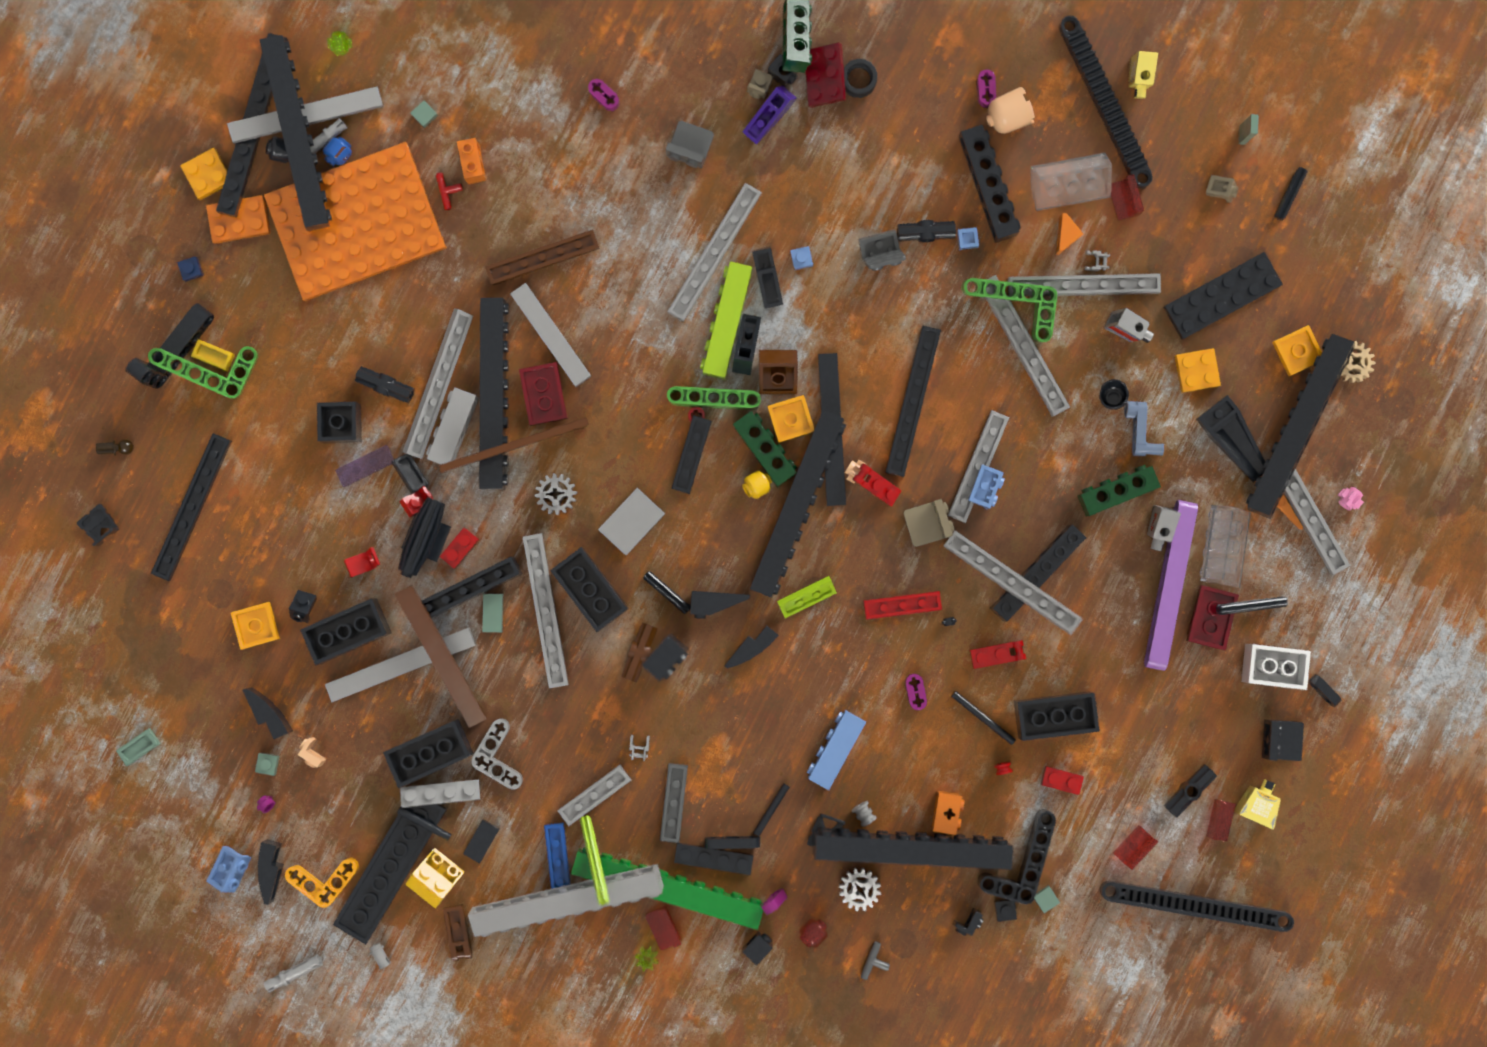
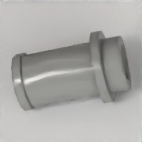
M380 942L369 948L371 951L369 954L373 955L379 969H383L391 961H389L383 950L384 945H381Z

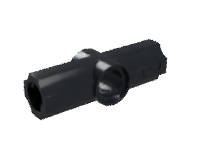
M922 220L917 223L897 225L898 242L918 241L927 243L933 242L936 239H954L956 237L955 221L934 222L933 220Z
M361 366L355 375V382L370 387L373 391L387 397L391 396L409 404L414 396L415 388L396 381L397 379L386 374H379Z
M1203 764L1188 781L1180 785L1179 790L1164 804V807L1178 818L1193 801L1201 797L1202 792L1217 775L1208 766ZM1193 786L1194 792L1188 796L1187 789Z

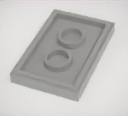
M636 488L598 530L627 556L665 513L643 492Z

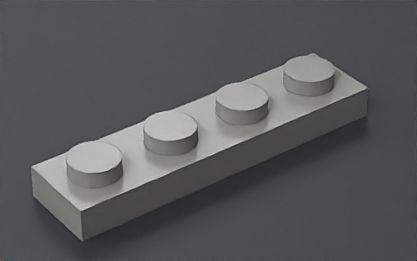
M479 780L400 788L402 808L480 800Z

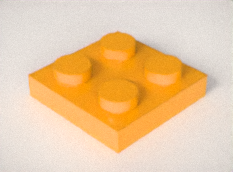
M215 148L180 165L199 200L223 188L227 169Z
M1309 325L1272 342L1288 376L1314 365L1316 357L1322 355V351Z
M1214 348L1175 355L1181 393L1221 386Z
M804 395L767 406L778 443L814 432L815 429Z
M270 602L231 612L240 650L280 639Z

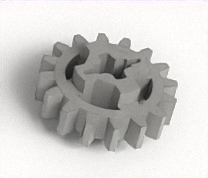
M553 473L551 479L546 475L545 482L539 481L542 486L536 487L539 494H536L535 497L540 498L537 504H543V511L548 508V514H552L555 511L556 515H559L560 510L567 513V507L573 508L570 504L571 501L576 502L573 495H576L577 492L572 491L575 484L569 485L571 479L567 478L564 480L563 474L557 478V475ZM559 482L565 484L568 490L561 489ZM551 483V487L548 489V491H544L545 488ZM556 489L558 492L563 493L557 496V499H555V497L550 496L552 495V493H555ZM568 497L566 503L561 506L563 499ZM545 499H550L553 507L549 506Z

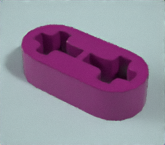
M987 69L981 71L977 77L978 102L982 107L986 108L996 98L995 75L991 70ZM984 75L990 79L987 86H985V80H981ZM986 91H988V97H992L989 102H986V99L983 98Z
M600 79L590 81L588 85L590 95L606 110H616L619 106L617 94ZM595 85L598 87L600 85V89L603 93L601 94L597 90L593 92V86ZM605 96H607L609 99L614 98V104L612 105L610 103L607 105L608 102Z
M910 674L905 679L908 701L913 709L922 710L927 704L924 683L919 675ZM912 677L919 680V683L916 684V691H914L913 685H909ZM915 693H918V697L923 699L919 707L913 704V701L916 700Z
M783 888L772 893L761 905L766 915L779 908L788 896Z

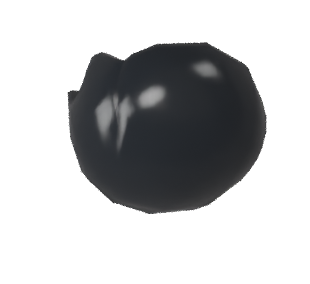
M1116 379L1105 382L1099 393L1101 404L1109 410H1118L1125 406L1129 397L1126 384Z

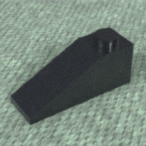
M748 314L742 315L732 372L751 376L761 317Z
M692 591L690 614H694V618L706 619V615H712L748 600L750 595Z

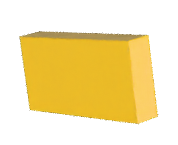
M199 339L191 354V357L227 372L235 356L234 353Z

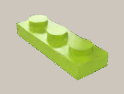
M828 576L777 602L784 617L787 618L837 592Z

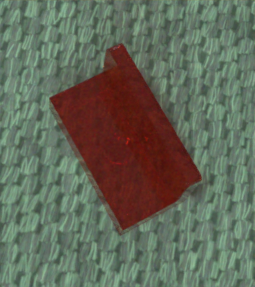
M1134 174L1126 176L1122 181L1108 185L1117 220L1120 221L1139 216L1144 211Z
M1219 799L1214 800L1207 837L1213 840L1228 841L1236 806L1235 803Z
M1138 825L1113 854L1128 868L1133 870L1155 847L1158 841Z
M666 905L646 914L645 918L660 950L671 946L675 948L682 944V939Z

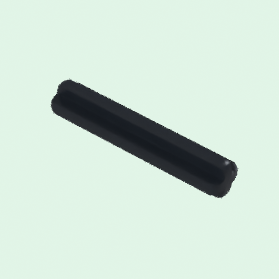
M1299 167L1296 170L1274 215L1276 219L1283 221L1286 218L1308 173L1306 169Z
M651 571L644 575L643 579L683 614H686L691 609L687 602Z

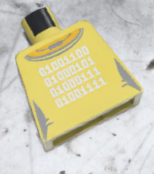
M1139 51L1131 57L1129 87L1135 88L1134 98H1146V89L1153 86L1158 59L1157 52Z
M1264 779L1260 789L1249 786L1233 812L1274 829L1280 805V798L1271 795L1275 783Z

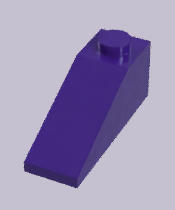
M784 86L776 87L743 130V133L755 144H758L785 115L797 98Z

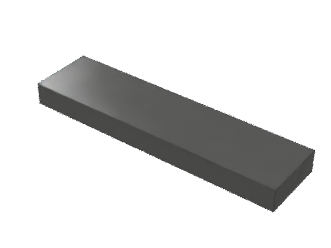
M669 763L660 841L679 843L688 765Z

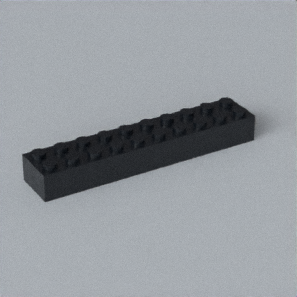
M818 827V830L813 832L812 854L815 860L1012 870L1013 845L1001 836H992V839H986L982 835H973V838H966L963 834L947 837L943 833H934V836H928L924 832H915V835H908L905 831H896V834H889L886 830H876V833H869V830L857 829V832H850L847 828H838V831H830L828 827Z

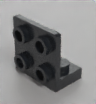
M1264 719L1262 758L1277 761V759L1301 761L1304 723Z

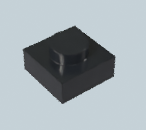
M1008 899L994 901L998 922L1017 920L1015 901Z

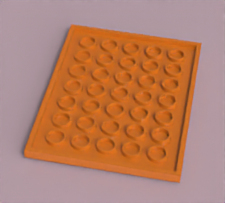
M407 142L321 173L323 183L320 184L321 191L325 190L328 200L324 204L326 209H330L332 220L329 221L330 227L312 231L306 230L295 184L264 194L303 301H308L447 248Z

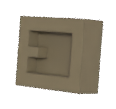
M756 69L751 82L747 86L749 95L756 99H760V97L765 99L773 76Z
M1211 175L1206 195L1223 198L1228 203H1231L1233 197L1235 198L1238 193V186L1235 180Z

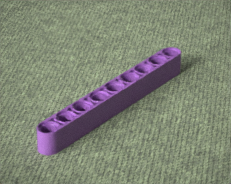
M1177 500L1174 506V510L1180 512L1181 515L1172 542H1167L1144 660L1145 667L1162 671L1166 670L1169 661L1198 511L1197 503Z

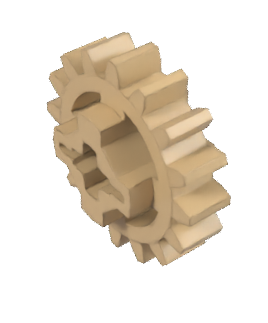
M1354 341V351L1358 353L1352 352L1342 373L1343 382L1348 379L1349 383L1361 382L1363 378L1370 377L1368 373L1374 371L1371 365L1376 364V362L1371 361V358L1375 355H1369L1368 352L1371 348L1364 349V343L1358 345L1357 341Z

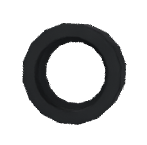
M855 59L845 65V92L854 98H863L873 92L877 83V71L871 62L865 59ZM862 68L869 73L870 82L868 86L863 89H856L849 84L848 75L853 69Z

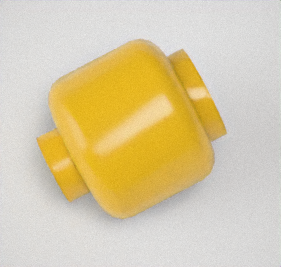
M755 471L744 478L742 487L749 498L758 499L770 492L772 480L767 473Z

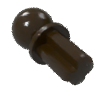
M126 439L121 440L118 444H115V440L109 443L96 444V453L98 455L114 454L115 456L117 451L128 455L134 449L133 443Z

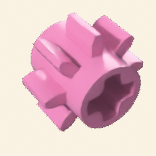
M1350 487V489L1343 488L1338 494L1341 498L1339 504L1349 511L1352 508L1354 510L1356 508L1359 509L1364 503L1361 500L1363 494L1354 487Z

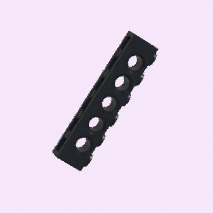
M982 124L961 131L959 140L994 242L997 243L1017 236L1021 229L1020 222L1014 217V205L1008 199V188L1006 183L1002 182V170L999 165H996V153L994 148L990 147V136L987 129L984 130ZM974 145L982 146L983 151H976ZM980 163H987L989 168L983 169L980 166ZM992 180L995 183V186L989 187L986 184V181ZM992 198H999L1001 204H994ZM998 216H1005L1007 218V222H1000Z
M1073 524L1068 525L1021 576L1040 588L1086 537ZM1005 591L990 609L1003 622H1008L1025 603L1008 591Z

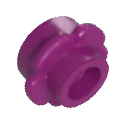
M271 795L262 796L257 801V810L262 811V813L269 812L275 806L273 797Z

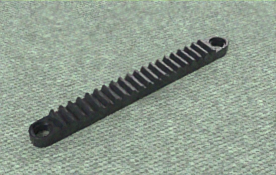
M1066 16L1059 25L1062 38L1132 184L1138 189H1144L1151 184L1153 179L1152 172L1147 164L1148 161L1144 158V153L1141 152V146L1138 145V140L1135 139V134L1131 131L1128 119L1125 118V113L1121 110V105L1118 104V98L1115 97V92L1112 91V86L1108 83L1105 71L1102 70V65L1099 64V59L1095 56V51L1092 49V44L1089 43V38L1086 37L1085 30L1082 29L1076 17ZM1066 22L1073 23L1074 30H1066L1064 24ZM1139 174L1146 175L1147 182L1140 183L1137 176Z
M1105 881L1100 886L1101 896L1109 902L1280 932H1288L1294 925L1293 917L1281 910L1124 882ZM1108 886L1115 887V894L1113 896L1106 895L1105 890ZM1286 916L1287 924L1282 927L1279 926V918Z

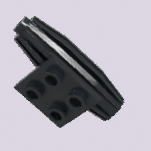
M427 497L418 513L414 515L401 547L402 553L398 569L401 570V575L412 578V575L417 576L427 559L438 562L451 530V526L441 523L445 509L444 503Z

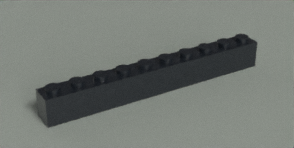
M283 35L259 39L305 228L307 231L330 227L329 221L332 220L330 209H326L324 204L328 200L325 190L321 191L320 184L323 183L321 172H317L315 167L319 163L316 153L312 154L311 146H314L312 135L307 134L306 128L310 126L307 116H303L302 113L305 105L303 98L298 96L297 91L301 89L298 78L294 79L293 76L296 68L294 61L289 59L288 53H292L289 41H285Z
M480 298L479 452L509 443V438L506 436V428L509 427V418L506 417V409H509V399L506 398V390H509V380L506 379V371H509V361L506 360V352H509V341H506V334H509V322H506V315H509V303H506L504 298ZM504 453L479 461V489L505 490V486H508L509 482L508 474H505V467H508L509 464L508 455Z
M1331 334L1329 339H1325L1322 346L1324 351L1321 356L1316 357L1313 365L1315 369L1313 373L1308 374L1305 380V384H1307L1305 390L1299 392L1297 396V401L1299 402L1296 408L1292 407L1288 415L1290 420L1287 425H1283L1280 431L1282 437L1279 442L1276 441L1271 450L1273 455L1271 459L1266 460L1263 466L1265 471L1262 477L1259 476L1254 486L1257 488L1254 494L1250 493L1247 498L1246 504H1248L1249 511L1268 519L1272 518L1355 348L1354 341L1335 334Z
M824 410L822 411L750 587L751 590L773 598V595H778L781 585L778 584L780 578L785 577L789 568L786 566L788 559L792 560L796 551L793 546L796 541L799 542L803 531L800 529L803 523L807 524L810 513H808L810 505L814 506L817 495H815L817 488L821 489L825 478L822 475L824 470H829L832 462L829 459L831 453L836 452L839 442H837L839 434L843 435L846 424H844V418Z

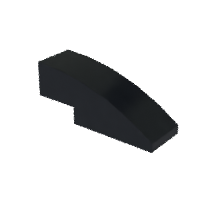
M771 247L751 250L764 308L783 305Z
M766 625L755 640L750 636L745 639L725 664V667L728 669L752 659L765 650L779 635Z
M252 687L243 690L258 725L266 723L273 739L293 732L288 720L271 700Z
M268 839L261 842L258 856V881L265 905L274 902L284 866L283 863L277 862L282 843Z

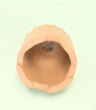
M1018 87L995 98L989 104V115L986 116L988 125L990 127L993 126L997 132L1006 134L1034 123V111L1030 100L1026 102L1023 96L1026 92L1022 87Z

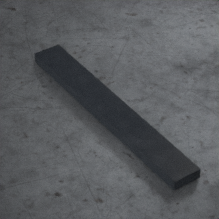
M922 326L885 473L900 477L905 476L941 333L940 329Z
M837 353L818 354L821 413L824 410L841 417ZM840 434L837 442H839L838 448L835 453H831L829 458L832 460L828 471L825 470L827 506L846 505L843 441Z
M212 433L151 574L171 581L232 443L231 440Z

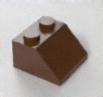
M759 350V394H797V350Z

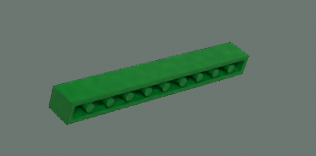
M583 847V849H579L571 874L592 880L586 847ZM608 853L599 854L604 877L648 867L644 864H639V866L631 864L632 861L620 858V860L613 859V855ZM659 869L664 887L662 894L652 899L758 930L763 914V909L761 908L762 900L755 897L747 899L743 897V894L734 891L730 894L724 892V889L718 886L710 888L705 886L706 883L697 880L693 883L687 881V878L681 875L673 877L668 875L669 872Z

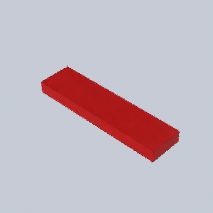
M940 591L863 601L866 620L942 610Z

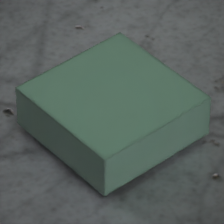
M424 100L411 112V115L424 128L438 116Z
M1049 885L1036 893L1035 901L1043 913H1046L1060 903Z

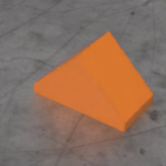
M1062 213L1059 217L1055 255H1060L1083 235V232L1067 213Z

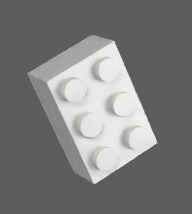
M1245 644L1241 682L1307 690L1311 651Z

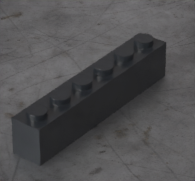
M509 557L422 600V603L431 619L522 575V572L515 557Z

